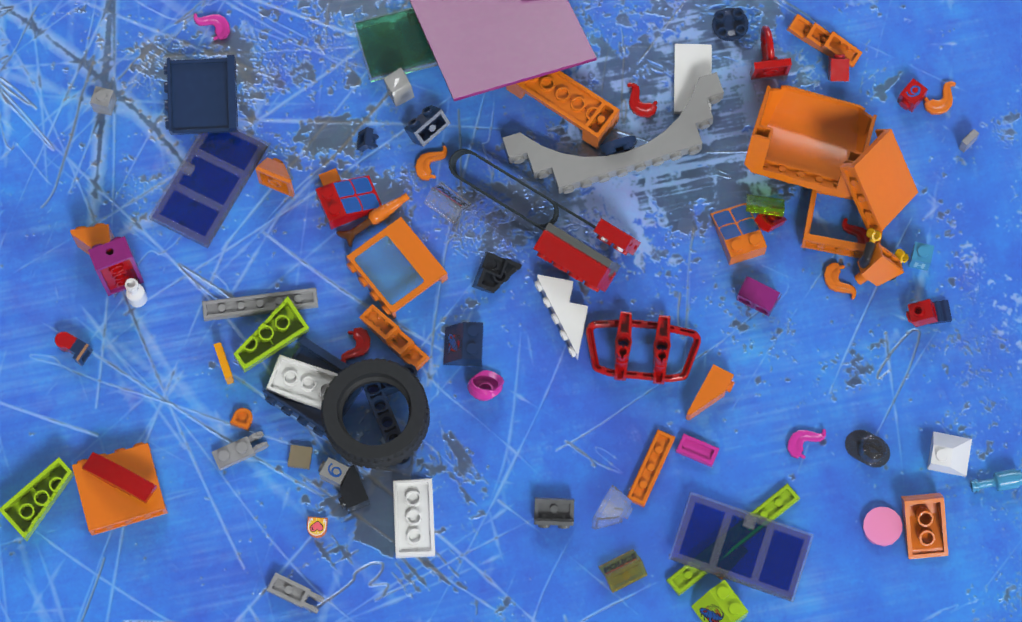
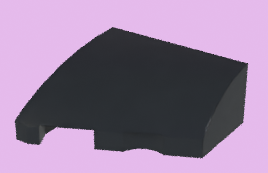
M487 251L484 253L472 287L488 293H494L522 265Z

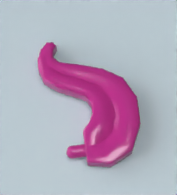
M196 13L194 14V22L198 26H215L216 36L213 37L214 41L217 39L221 41L229 36L230 25L225 17L219 14L198 17Z
M822 429V433L808 430H798L793 433L788 440L787 451L791 457L805 459L806 456L802 454L804 442H821L826 436V429Z

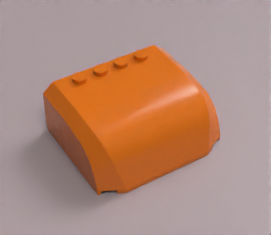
M768 85L752 132L744 165L752 173L842 198L852 196L839 167L843 163H853L869 147L877 115L871 116L865 112L866 108L861 105L789 85H781L780 88H771Z

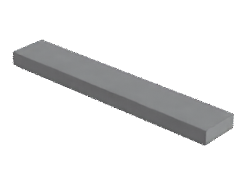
M308 288L202 301L204 321L270 314L281 305L287 296L297 310L319 308L317 289Z

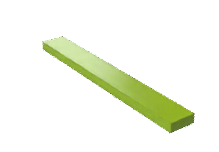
M787 483L666 580L667 583L680 596L741 545L743 546L798 502L800 497ZM730 541L732 543L738 541V543L735 546H733L730 550H728L725 554H723L720 558H718L715 562H713L710 566L707 567V565L717 555L722 554L723 548Z

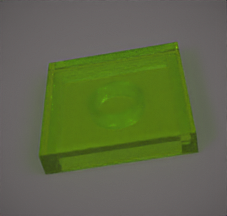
M747 194L746 212L784 216V199Z

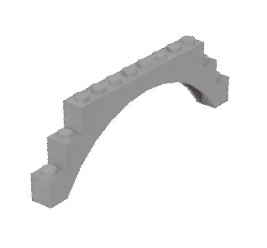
M717 72L699 77L692 97L680 116L663 133L648 143L623 153L592 157L564 154L538 144L521 132L503 137V146L509 164H520L525 159H528L534 179H544L553 174L559 194H568L579 187L587 188L592 183L607 182L615 176L623 177L631 171L639 172L651 165L659 166L664 161L670 159L675 161L683 155L699 153L702 150L703 143L698 129L703 130L713 124V115L708 103L716 104L723 99L724 91Z

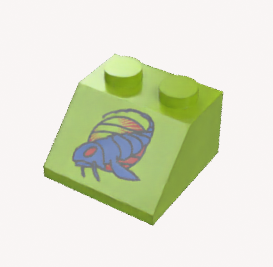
M726 580L710 589L691 606L702 622H740L748 615V610Z

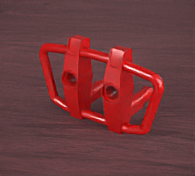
M621 311L619 320H595L586 327V337L593 370L600 374L614 377V380L626 381V378L651 380L654 384L685 380L689 376L701 344V337L698 332L670 325V316L659 315L658 322L633 320L632 312ZM618 327L614 344V369L599 365L593 332L595 328ZM632 327L657 329L653 344V373L627 371L632 348ZM670 332L692 337L693 343L682 372L671 375L666 374L671 347ZM625 341L628 343V346L622 347L618 343ZM664 345L667 349L663 351L662 349L658 350L657 346Z

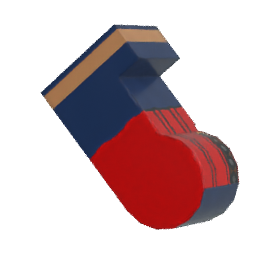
M60 332L55 337L57 347L63 352L73 354V359L81 366L84 365L93 351L90 345L68 332Z

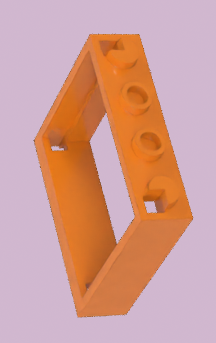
M811 189L801 247L860 259L866 244L810 234L817 193L835 196ZM849 196V197H846L845 199L853 200V197H852V196ZM881 239L879 241H875V244H881Z

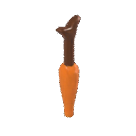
M404 193L400 197L372 210L368 218L353 229L337 231L336 233L341 238L346 239L349 247H352L353 240L357 234L370 225L382 223L410 198L407 193Z

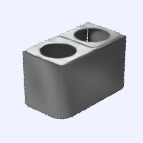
M402 68L383 78L387 92L396 107L414 98L412 86Z

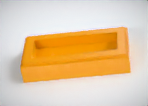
M220 342L213 344L227 385L234 383L222 344Z

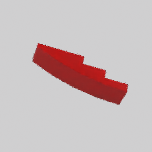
M92 452L82 467L83 470L105 483L120 489L130 496H134L144 503L148 502L157 488L150 481Z

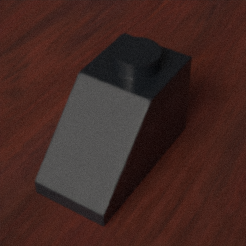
M354 465L350 466L340 489L341 498H338L342 509L346 508L348 514L370 505L369 498Z

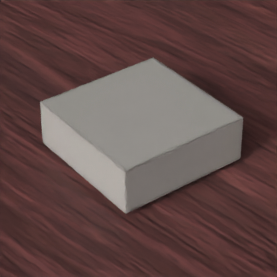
M974 129L961 141L959 149L963 153L977 140L979 132Z

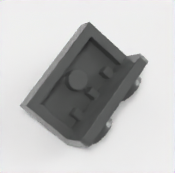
M535 497L534 524L540 528L558 525V528L567 529L570 526H574V499Z

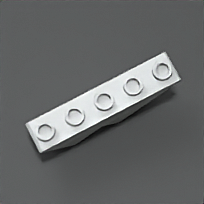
M537 275V281L534 282L538 292H542L544 296L542 299L546 308L550 307L553 313L551 318L555 325H559L561 329L559 333L562 340H567L569 344L568 351L571 357H575L578 360L588 306L570 303L573 281Z

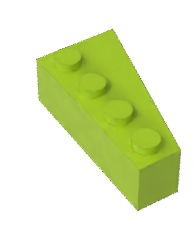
M288 296L233 354L234 359L244 373L309 332L308 325Z
M58 457L0 508L2 515L26 541L29 540L74 476L73 472Z

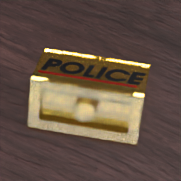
M634 549L598 567L612 593L647 576L644 564Z

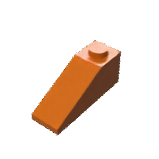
M713 364L687 412L686 419L691 420L723 398L727 391L731 392L735 384L733 381L734 374Z

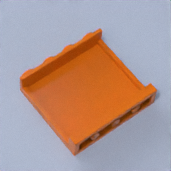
M876 129L877 138L853 163H843L839 167L867 230L873 228L875 231H883L918 193L892 129Z
M137 443L129 449L119 448L114 453L108 455L105 453L99 454L157 486L147 503L126 494L118 488L112 487L83 470L82 467L88 459L79 460L76 462L77 464L72 465L88 530L92 536L168 513L153 462L151 448L148 443Z

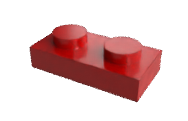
M773 207L758 214L754 219L758 227L767 232L782 226L787 220Z

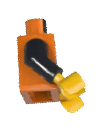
M869 228L866 235L870 240L866 243L861 258L857 262L860 272L854 277L860 285L870 281L875 286H880L904 273L902 262H907L909 256L902 249H897L895 254H893L880 243L875 244V241L881 239V233L873 228Z

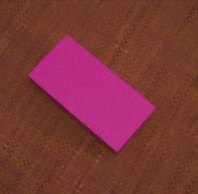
M683 433L676 453L712 467L720 448Z

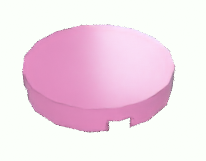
M877 507L867 513L863 521V532L871 543L888 546L899 539L903 524L900 516L894 510L888 507Z

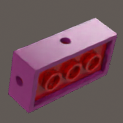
M125 236L115 237L108 243L94 245L92 249L88 250L94 268L108 296L126 290L125 282L129 278L136 279L138 284L144 283Z

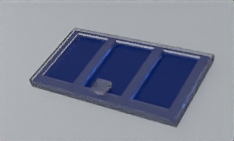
M239 128L238 132L198 134L151 212L149 219L208 248L269 144Z
M690 492L668 559L793 602L814 534Z

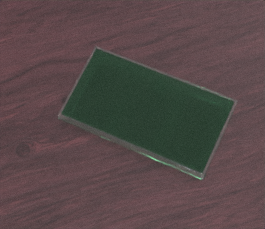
M412 7L353 22L370 82L382 80L399 68H402L406 74L438 66Z

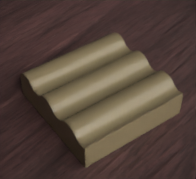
M291 445L288 467L310 470L313 447Z

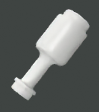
M134 278L127 279L125 288L129 303L133 307L143 306L147 302V294L143 286L138 284V281Z

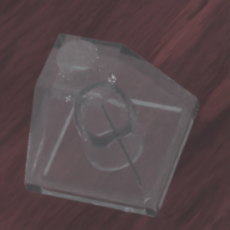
M612 485L592 518V528L596 530L622 523L624 518L628 519L633 511V508H631L632 501Z

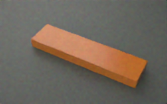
M659 429L657 430L626 500L645 507L674 443L675 436Z

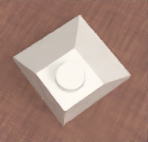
M933 432L927 470L966 477L972 439Z

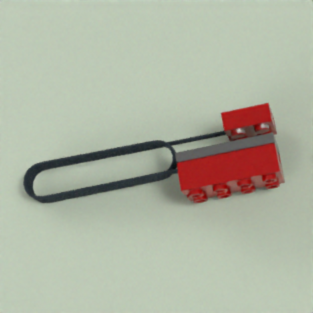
M460 149L455 151L450 157L449 169L456 178L543 231L533 248L538 251L537 256L549 263L554 261L553 266L565 273L570 271L568 275L580 282L585 280L584 285L596 292H599V290L606 292L621 266L554 226L559 217L558 207L593 227L594 232L598 234L596 238L609 246L613 243V248L624 255H627V253L634 255L641 242L602 218L597 226L593 225L471 150ZM464 154H471L551 202L554 207L553 218L546 224L533 222L460 177L456 172L457 160Z

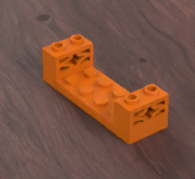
M562 71L506 86V90L518 98L522 99L527 94L581 129L582 140L596 149L599 148L619 122L620 109Z

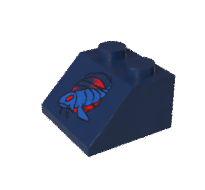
M462 322L445 327L443 365L482 366L484 332L482 322Z

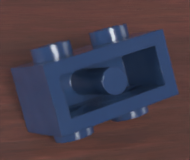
M430 105L424 108L417 118L410 120L404 130L413 143L424 147L451 123L442 109Z

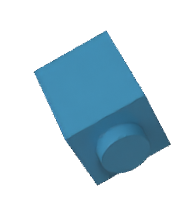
M915 242L911 252L909 267L928 271L934 246Z

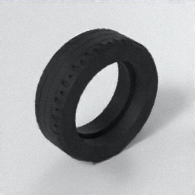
M379 358L355 362L340 371L338 376L333 378L329 383V387L325 390L321 405L323 428L335 451L354 465L372 469L377 467L382 469L388 468L390 465H397L403 462L402 460L412 456L426 437L430 422V409L425 390L418 378L403 365L400 366L397 362ZM370 383H387L396 387L406 398L409 407V418L403 432L394 440L381 445H366L355 440L347 432L342 418L343 407L349 395L359 387Z

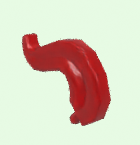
M628 83L627 87L632 89L629 99L631 111L639 117L650 118L655 115L657 101H654L653 104L641 102L639 99V86L635 83Z
M847 218L843 220V231L855 236L858 240L857 243L866 244L869 242L870 238L866 235V229L848 224Z
M358 327L354 328L353 331H348L349 335H353L356 346L343 353L341 361L346 363L348 360L367 354L371 341L367 330Z

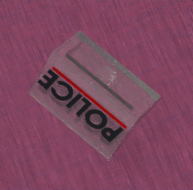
M442 182L431 188L424 201V204L452 224H455L462 211L471 205L469 201Z

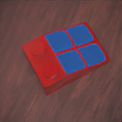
M369 175L332 182L315 189L318 201L331 230L367 216L372 210L382 205Z

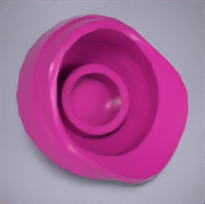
M484 370L469 380L467 389L475 399L488 401L501 392L504 379L495 372Z

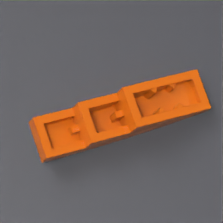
M799 14L795 15L786 29L803 42L829 57H833V54H845V57L850 59L849 67L852 68L863 53L834 31L830 33L816 22L812 24Z
M373 304L359 317L406 364L415 366L417 371L430 359L426 353L415 345L411 338L400 330L397 324Z

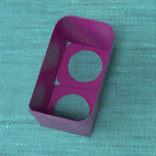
M746 277L737 295V301L769 317L780 300L781 295L779 296L780 292L757 280Z

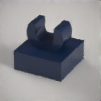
M366 127L358 132L356 150L363 152L368 148L374 150L378 147V145L372 143V140L379 138L377 134H373L372 128Z

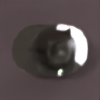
M855 430L846 438V450L853 458L873 468L881 467L888 462L890 449L881 437L865 430Z

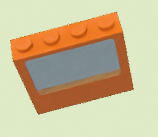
M402 217L346 256L348 262L346 266L348 269L359 276L358 281L364 288L368 287L371 291L369 294L375 302L379 301L382 305V311L393 319L396 318V312L437 281L443 283L448 280V274Z

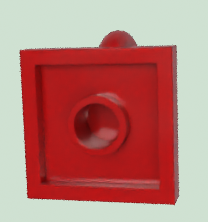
M764 25L760 33L763 59L761 62L753 63L750 71L751 80L787 76L792 66L791 58L778 59L775 57L771 30L769 26Z

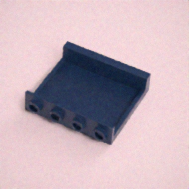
M235 55L214 59L171 60L170 57L167 58V63H164V75H167V82H164V91L168 93V100H165V111H168V118H165L166 130H169L171 135L238 132Z
M304 336L299 341L300 346L291 357L292 359L337 374L345 367H349L348 364ZM361 386L358 389H356L346 399L343 407L342 418L349 410L353 402L356 400L358 395L361 393L364 386ZM264 389L263 393L266 402L272 406L278 405L281 407V411L288 416L292 414L301 425L305 427L309 425L318 436L322 437L324 435L327 437L322 424L321 409L270 393Z

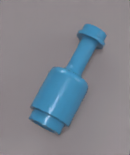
M1016 469L995 472L992 479L977 481V479L971 480V491L979 492V489L996 487L997 491L1019 488L1022 485V471Z

